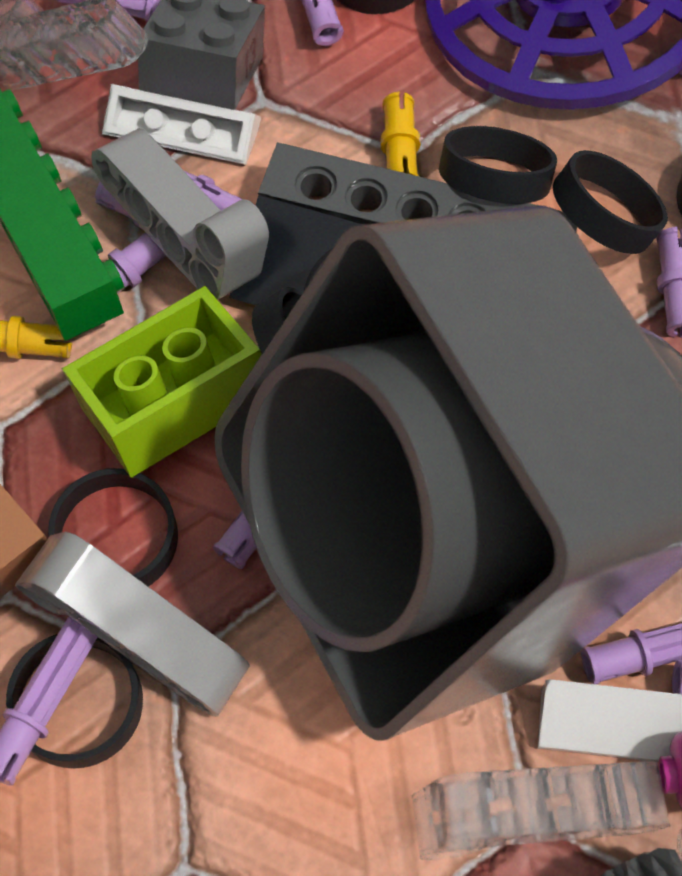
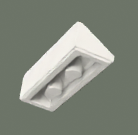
M111 84L102 134L120 138L140 128L149 133L161 147L247 165L259 130L261 117L253 113Z
M546 680L541 690L539 749L659 762V756L670 755V744L673 737L677 733L682 732V694L560 680Z

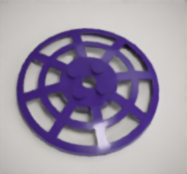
M426 0L428 25L435 43L447 61L471 82L492 94L512 102L539 108L565 110L603 107L627 101L649 92L682 70V38L668 52L650 64L634 71L623 48V45L632 42L647 32L660 19L663 13L682 22L681 0H637L647 4V8L635 19L618 29H615L609 15L615 12L624 0H516L522 10L534 18L528 31L512 24L496 11L495 8L512 0H470L446 15L443 12L440 0ZM480 17L484 24L496 35L520 47L511 72L496 68L475 55L458 39L454 31ZM553 25L561 27L590 25L595 35L594 37L580 39L548 37ZM603 53L613 77L602 81L574 84L542 82L530 79L540 54L576 57Z

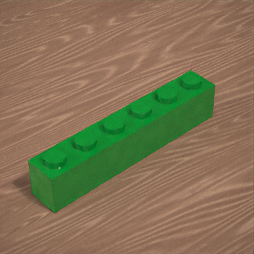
M10 88L5 91L0 89V224L63 339L67 341L123 314L124 311L117 292L125 289V286L113 261L109 259L102 262L97 255L103 252V249L91 224L88 222L80 226L77 218L81 217L82 213L71 190L67 187L60 191L56 185L62 182L52 158L48 153L39 156L37 151L42 149V146L29 120L23 123L19 122L18 119L23 117V114Z

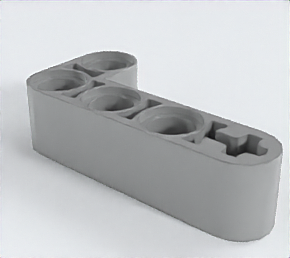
M138 128L92 152V165L103 186L197 290L206 286L214 297L219 300L260 275L268 244L269 230L262 213L251 201L242 199L220 210L144 129Z
M61 532L51 535L15 584L17 589L33 602L54 614H67L183 699L212 716L217 717L250 667L247 660L101 551L72 533Z

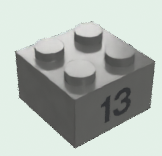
M161 0L137 37L139 90L235 110L263 58L265 5L248 2L247 0Z

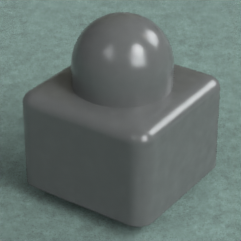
M532 205L361 225L348 229L340 237L220 417L216 426L215 452L219 467L249 523L256 548L272 583L287 606L301 621L352 720L365 735L377 741L388 740L553 673L682 568V355L664 339L638 325L571 224L561 213L547 206Z

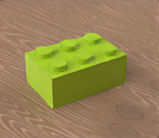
M203 286L63 367L62 370L81 409L132 478L215 428L220 417L262 356V353L255 342L208 288Z

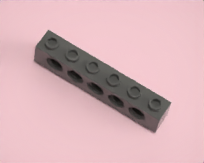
M279 142L275 146L258 191V195L363 225L534 205L530 203L508 204L488 201L463 193L448 183ZM316 196L323 197V199L313 200L309 198ZM365 208H367V209H372V210H374V211H371V212H361V211H359V210H360V209H365ZM556 210L567 219V221L571 224L575 232H577L578 227L570 221V219L564 214V212Z

